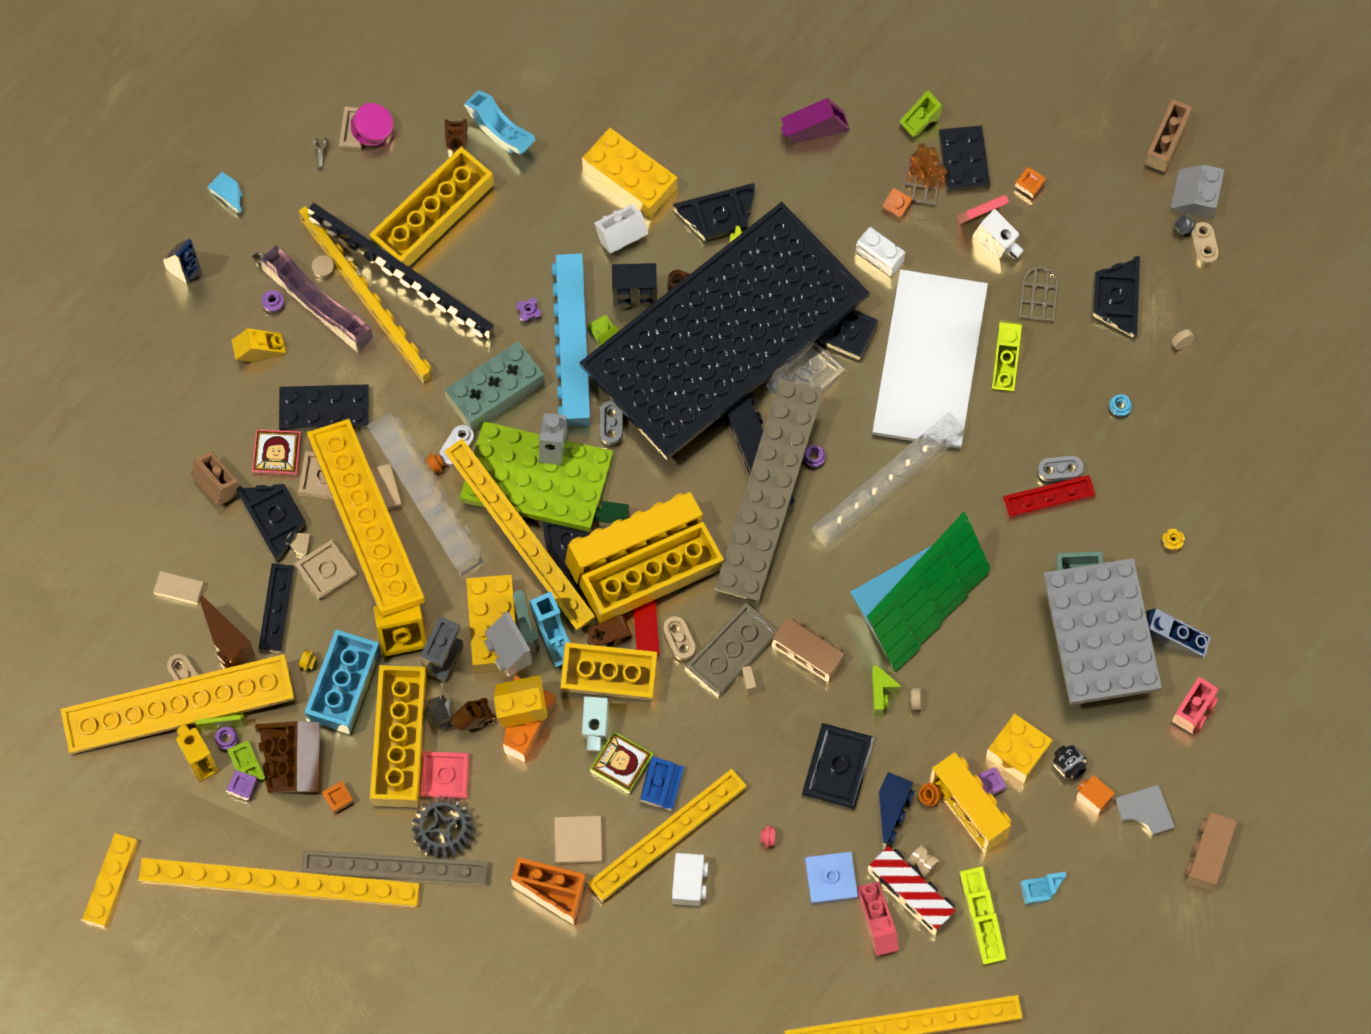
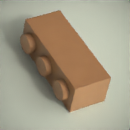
M1173 99L1171 100L1148 150L1145 165L1165 173L1189 121L1192 110L1191 106Z
M787 617L772 638L773 647L827 682H830L844 662L845 654L838 645L834 643L830 645L824 641V637L815 631L810 632L797 619L792 620Z
M1213 812L1209 813L1208 818L1203 817L1199 831L1203 832L1201 839L1195 840L1192 852L1196 853L1194 861L1189 860L1185 871L1186 874H1189L1187 882L1214 891L1235 829L1236 820Z

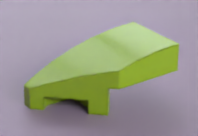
M249 740L227 749L236 770L257 777L260 780L265 779Z

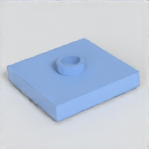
M851 852L805 857L811 904L858 899Z

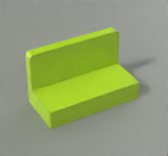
M243 713L225 717L195 720V725L198 732L216 731L223 727L243 728L244 718Z

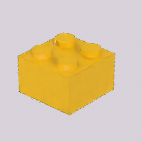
M420 604L382 617L377 606L373 607L383 657L424 649L427 639Z
M1014 713L988 748L986 757L1025 783L1050 749L1052 739Z

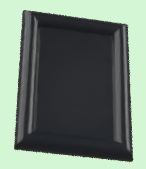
M822 723L801 796L855 810L875 737Z

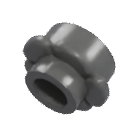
M1183 214L1176 219L1174 228L1178 234H1189L1193 230L1194 221L1192 216Z

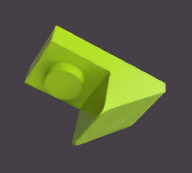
M927 90L899 122L913 137H917L930 122H937L939 120L943 105Z
M607 315L587 325L588 331L598 346L602 345L619 331V328L613 326Z
M877 665L872 666L874 716H883L884 709L888 708V696L883 694H898L901 692V686Z

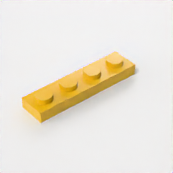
M114 833L84 912L83 922L106 928L136 848V839Z

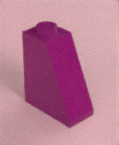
M825 98L781 118L783 123L781 130L786 139L789 138L795 144L849 131L844 111L829 98Z

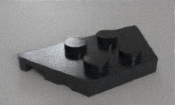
M751 183L674 203L673 209L704 241L735 233L736 226H740L741 231H745L749 222L755 184Z
M1135 256L1133 260L1123 264L1120 262L1111 268L1096 271L1094 275L1093 317L1133 338L1137 337L1140 256Z
M274 484L272 486L256 485V487L252 488L238 486L236 489L237 494L274 560L278 561L290 546L295 534L300 533L306 525L304 517L285 484Z

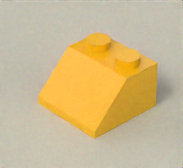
M541 675L495 684V709L497 719L502 728L548 719Z

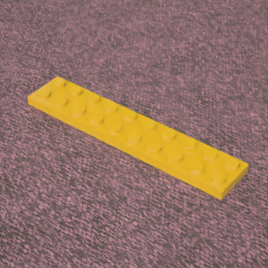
M347 419L307 432V438L381 617L425 603L424 595L350 420Z
M283 654L60 710L68 750L72 755L178 729L182 725H194L195 720L231 716L295 700L286 656Z

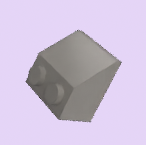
M1207 165L1179 169L1170 210L1213 219L1224 169Z
M509 612L504 613L485 631L486 640L484 644L489 653L494 652L496 655L495 663L500 672L505 671L509 677L532 665L530 649Z

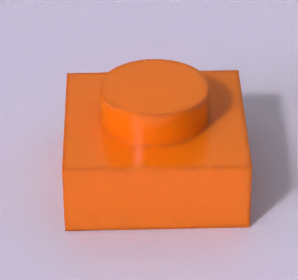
M1027 167L1016 181L1015 187L1033 198L1046 182V178L1030 167Z
M893 188L882 207L902 219L913 199Z
M342 781L322 792L333 813L354 803Z

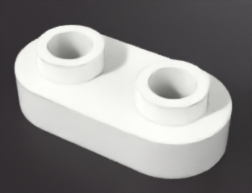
M466 425L455 427L440 450V458L447 467L455 466L444 451L462 439L458 436L460 433L466 434L463 440L469 448L474 442L473 431Z

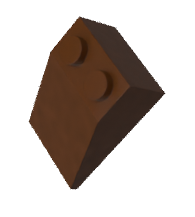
M200 597L199 600L217 651L215 655L219 659V664L226 669L248 663L255 656L250 640L206 598Z

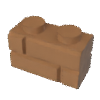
M210 451L194 460L191 476L216 505L228 502L236 496L239 481L231 475V472L213 452Z

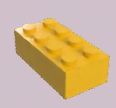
M611 128L602 135L582 158V167L585 172L627 203L633 204L649 219L655 215L678 189V177Z
M512 575L466 578L474 673L500 671L495 663L496 655L494 652L489 653L484 644L486 640L485 631L506 612H509L516 624Z
M565 642L560 691L651 701L653 698L657 652Z
M954 752L932 768L930 782L939 787L942 798L986 854L1008 838L1011 820L1004 811L1000 812L996 807L997 802L992 794H986L983 790V784L979 777L970 773L965 759L962 756L958 757Z

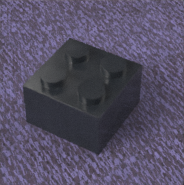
M656 263L612 264L613 306H618L619 308H629L630 306L648 308L656 302Z

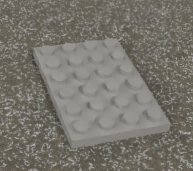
M1134 558L1044 572L1043 578L1070 705L1161 691V681Z

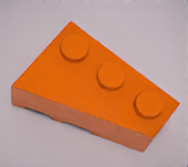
M514 675V680L521 679ZM543 689L547 718H549L556 705V696ZM548 719L506 727L503 742L504 752L526 762Z
M517 857L511 878L512 886L574 925L586 884V875Z

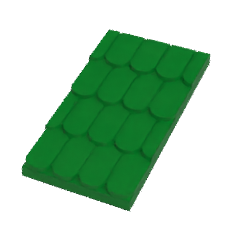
M963 511L932 546L850 593L896 672L920 649V645L941 626L942 620L968 597L967 593L989 573L991 567L973 530L972 524Z

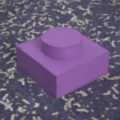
M997 767L977 775L983 784L982 788L986 794L994 795L1006 789V785Z
M235 770L226 791L228 794L249 801L258 781L257 777Z

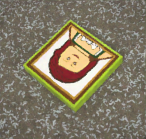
M613 732L590 768V772L630 794L648 766L653 753Z

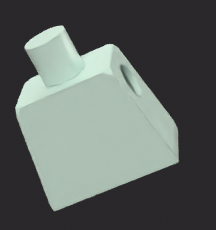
M584 697L582 736L587 738V751L599 752L601 739L607 738L608 698ZM599 724V728L592 730L591 725Z

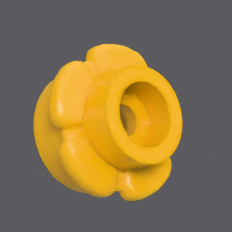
M1169 529L1162 536V541L1169 550L1180 549L1184 544V535L1182 532H1178L1177 529Z
M304 650L298 667L303 668L305 672L308 668L313 669L316 663L317 656H314V650L311 652Z

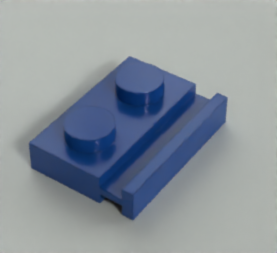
M652 756L639 801L655 807L665 808L668 811L673 810L684 766Z

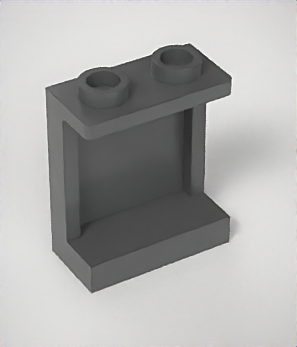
M439 616L420 656L422 667L426 668L427 675L441 681H446L463 645V641L456 638L461 629L460 624Z

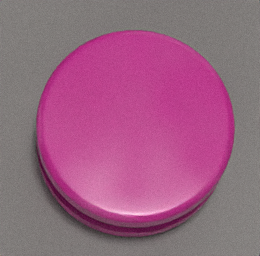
M367 103L359 107L352 117L350 129L354 138L361 144L378 146L392 132L393 119L390 112L382 105Z

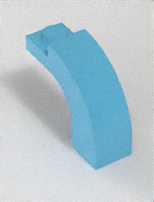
M478 90L464 103L480 128L509 153L515 151L522 154L536 140L533 134L512 123L499 109L493 97L487 93Z
M548 592L530 600L529 604L539 634L556 668L563 663L565 642L570 643L562 625L560 610L553 594Z

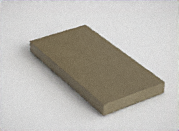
M745 602L685 665V669L719 698L742 674V667L749 666L772 642V638L778 629Z

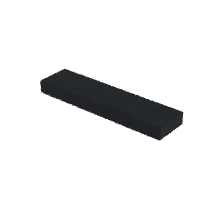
M271 564L258 650L261 652L282 654L295 570L294 565Z

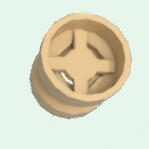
M921 845L911 854L907 862L910 865L917 866L921 875L926 877L936 868L940 860L936 856L928 855V849Z

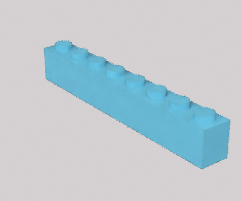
M582 254L556 255V263H552V276H557V283H553V297L558 296V303L554 304V317L559 318V324L554 325L555 337H559L560 344H555L556 358H560L561 365H556L557 378H561V385L557 386L558 399H562V406H558V414L566 416L567 427L591 426L588 374L579 365V362L587 357Z

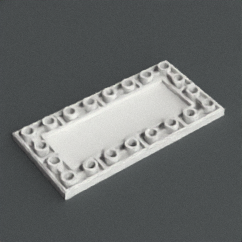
M900 270L872 435L961 449L988 283Z

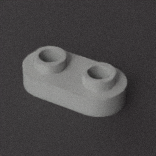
M607 401L600 408V438L604 444L613 446L622 439L623 412L613 401ZM614 412L615 416L609 417L607 414ZM609 433L615 434V436L612 438L608 437L607 435Z
M1076 456L1045 458L1039 464L1038 475L1046 482L1078 478L1083 471V462ZM1073 467L1075 468V471L1070 472L1067 468ZM1051 469L1053 473L1047 474L1045 470Z

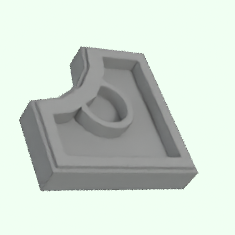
M1159 785L1136 791L1114 800L1122 822L1134 821L1140 823L1148 829L1152 836L1175 828Z

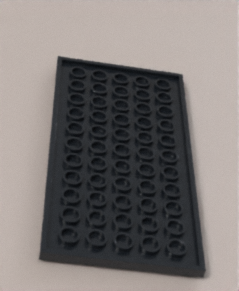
M781 201L580 361L579 365L661 455L668 460L870 297V292Z

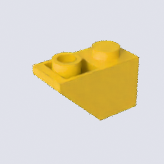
M247 328L231 340L236 360L256 362L286 354L282 333Z

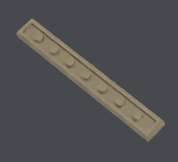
M303 850L301 873L378 880L488 886L489 862Z

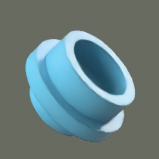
M1119 394L1110 400L1109 408L1114 415L1125 416L1131 411L1132 402L1127 396ZM1123 404L1124 408L1119 409L1116 405Z

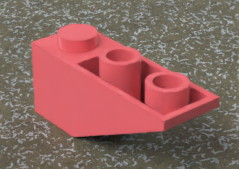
M879 881L857 886L858 897L876 956L898 951L897 932Z

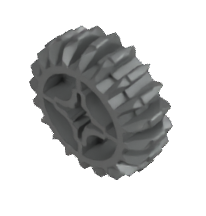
M440 796L438 798L439 803H435L433 799H430L431 806L428 807L423 803L421 806L424 812L420 810L415 812L418 818L412 819L415 827L411 828V831L416 834L413 837L414 842H420L418 848L420 850L426 848V855H430L434 851V858H438L439 854L442 853L443 858L447 859V853L451 852L452 856L455 857L457 856L456 849L461 852L465 850L462 844L470 845L471 842L467 837L474 836V832L470 829L474 828L475 825L474 822L470 821L473 817L471 813H467V806L460 808L461 802L459 800L452 804L451 797H448L447 801L444 802ZM441 812H450L456 815L457 817L454 818L453 816L447 818L444 817L441 814ZM434 815L435 822L429 826V829L424 831L426 822ZM439 819L441 820L442 824H444V826L447 828V836L445 835L444 831H442V829L439 827ZM462 825L461 832L452 841L451 833L458 829L457 826ZM428 838H441L445 844L435 843Z

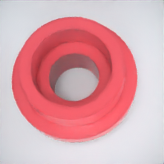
M767 824L766 829H761V843H765V848L775 844V827H770Z

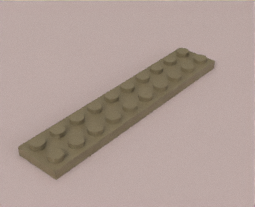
M779 379L726 550L724 562L717 579L716 591L759 603L823 390Z

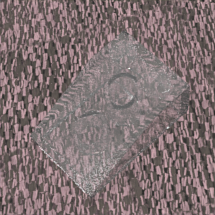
M814 341L788 363L777 368L767 383L766 388L775 395L779 379L781 378L821 389L824 393L845 372L846 368Z

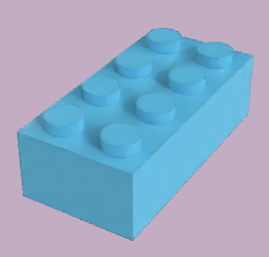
M335 629L304 712L307 721L320 722L319 725L351 734L381 653L379 642Z

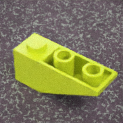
M999 320L992 389L1014 391L1022 323Z

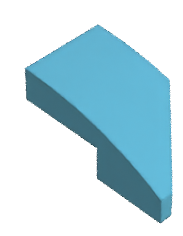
M221 172L207 188L212 194L224 200L228 207L240 213L242 211L240 205L242 192L239 189V184Z
M1066 872L1047 874L1042 878L1022 880L1020 887L1025 905L1050 900L1065 878Z

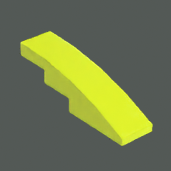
M983 866L959 871L982 963L988 964L1005 960L1006 956L997 916L994 913Z

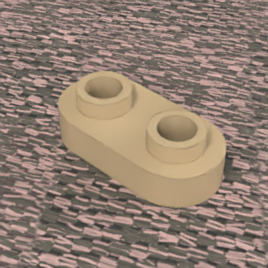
M1199 222L1194 225L1191 232V240L1196 260L1202 265L1209 266L1217 260L1218 247L1212 226L1205 222ZM1204 230L1206 234H1201L1199 231ZM1204 250H1209L1211 254L1204 253Z
M677 616L668 618L663 626L665 637L674 656L681 661H687L695 654L693 638L682 618ZM673 627H677L679 631L677 633L671 632V629ZM682 647L688 648V651L686 653H682L680 649Z
M175 654L169 658L167 669L174 681L198 675L185 655ZM182 664L183 669L176 670V666Z

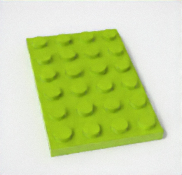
M483 422L474 454L519 515L591 532L612 462L613 451L565 440L561 465L539 463L540 434ZM549 444L550 450L556 448L554 445ZM464 481L459 501L485 508L467 482Z

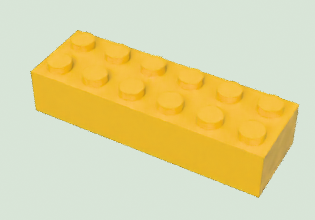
M460 147L369 234L370 241L409 267L494 185L493 173L464 148Z
M691 492L686 494L679 493L668 502H658L647 511H637L626 520H616L605 529L598 528L592 531L589 536L573 539L568 544L565 563L578 585L582 575L701 523L703 514Z
M701 522L582 575L580 587L601 624L613 617L622 615L720 571L724 559L704 522Z
M379 665L370 789L372 806L419 807L427 687L425 667Z

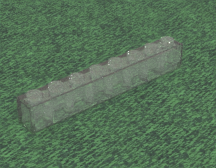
M388 412L367 425L460 576L483 563L484 561L480 557L483 551L477 542L472 544L469 537L472 535L466 524L460 525L457 520L461 517L455 506L449 507L446 501L450 498L443 487L438 489L435 485L438 479L432 470L427 472L424 464L427 462L421 452L415 453L412 447L416 444L409 434L405 436L401 429L404 428V425L399 417L396 416L394 418Z
M948 412L813 526V534L826 549L830 548L961 438L964 433V427Z

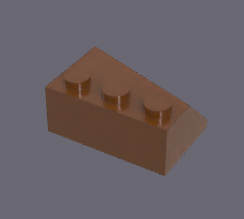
M291 721L254 724L256 732H260L261 742L258 745L259 751L264 753L265 763L263 764V771L268 793L319 792L320 722Z

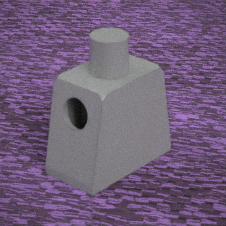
M544 413L539 438V463L561 465L567 434V418L565 415ZM549 444L554 445L556 448L550 450Z

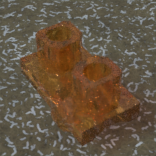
M924 143L919 144L917 151L911 155L910 162L912 165L908 168L910 175L917 174L919 179H923L927 189L933 188L937 181L944 179L947 171L944 165L935 166L934 162L938 158L935 147L926 148Z

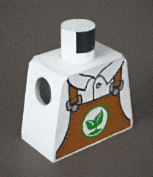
M995 209L983 220L972 236L999 258L1007 252L1016 260L1024 251L1015 243L1019 233Z

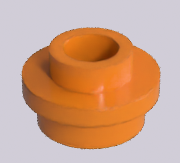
M432 452L429 453V457L425 458L433 473L443 472L441 467L444 466V463L438 454L434 456Z
M926 783L920 788L918 796L923 804L933 806L940 801L941 792L936 784Z

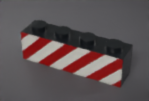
M888 846L869 864L868 872L936 935L955 916V905L947 897L943 899L937 893L938 889L932 882H926L920 877L921 872L914 865L909 866L904 861L905 858L897 849L892 850Z

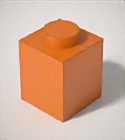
M1094 775L1089 781L1085 778L1077 788L1079 790L1077 799L1097 816L1112 801L1115 794Z

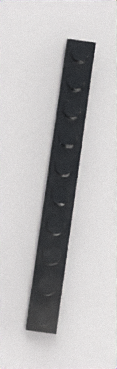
M313 202L308 208L309 219L313 224L319 227L322 225L332 237L344 240L350 249L360 251L364 254L363 256L371 263L376 262L382 266L381 268L385 273L398 277L404 286L408 288L413 287L423 299H430L435 302L438 309L443 312L448 311L454 315V319L457 322L470 326L476 335L489 339L494 333V325L322 207Z

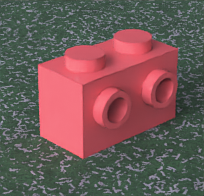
M1198 677L1175 713L1172 722L1190 733H1193L1196 727L1200 729L1207 719L1204 716L1207 709L1212 711L1218 701L1216 694L1219 688Z

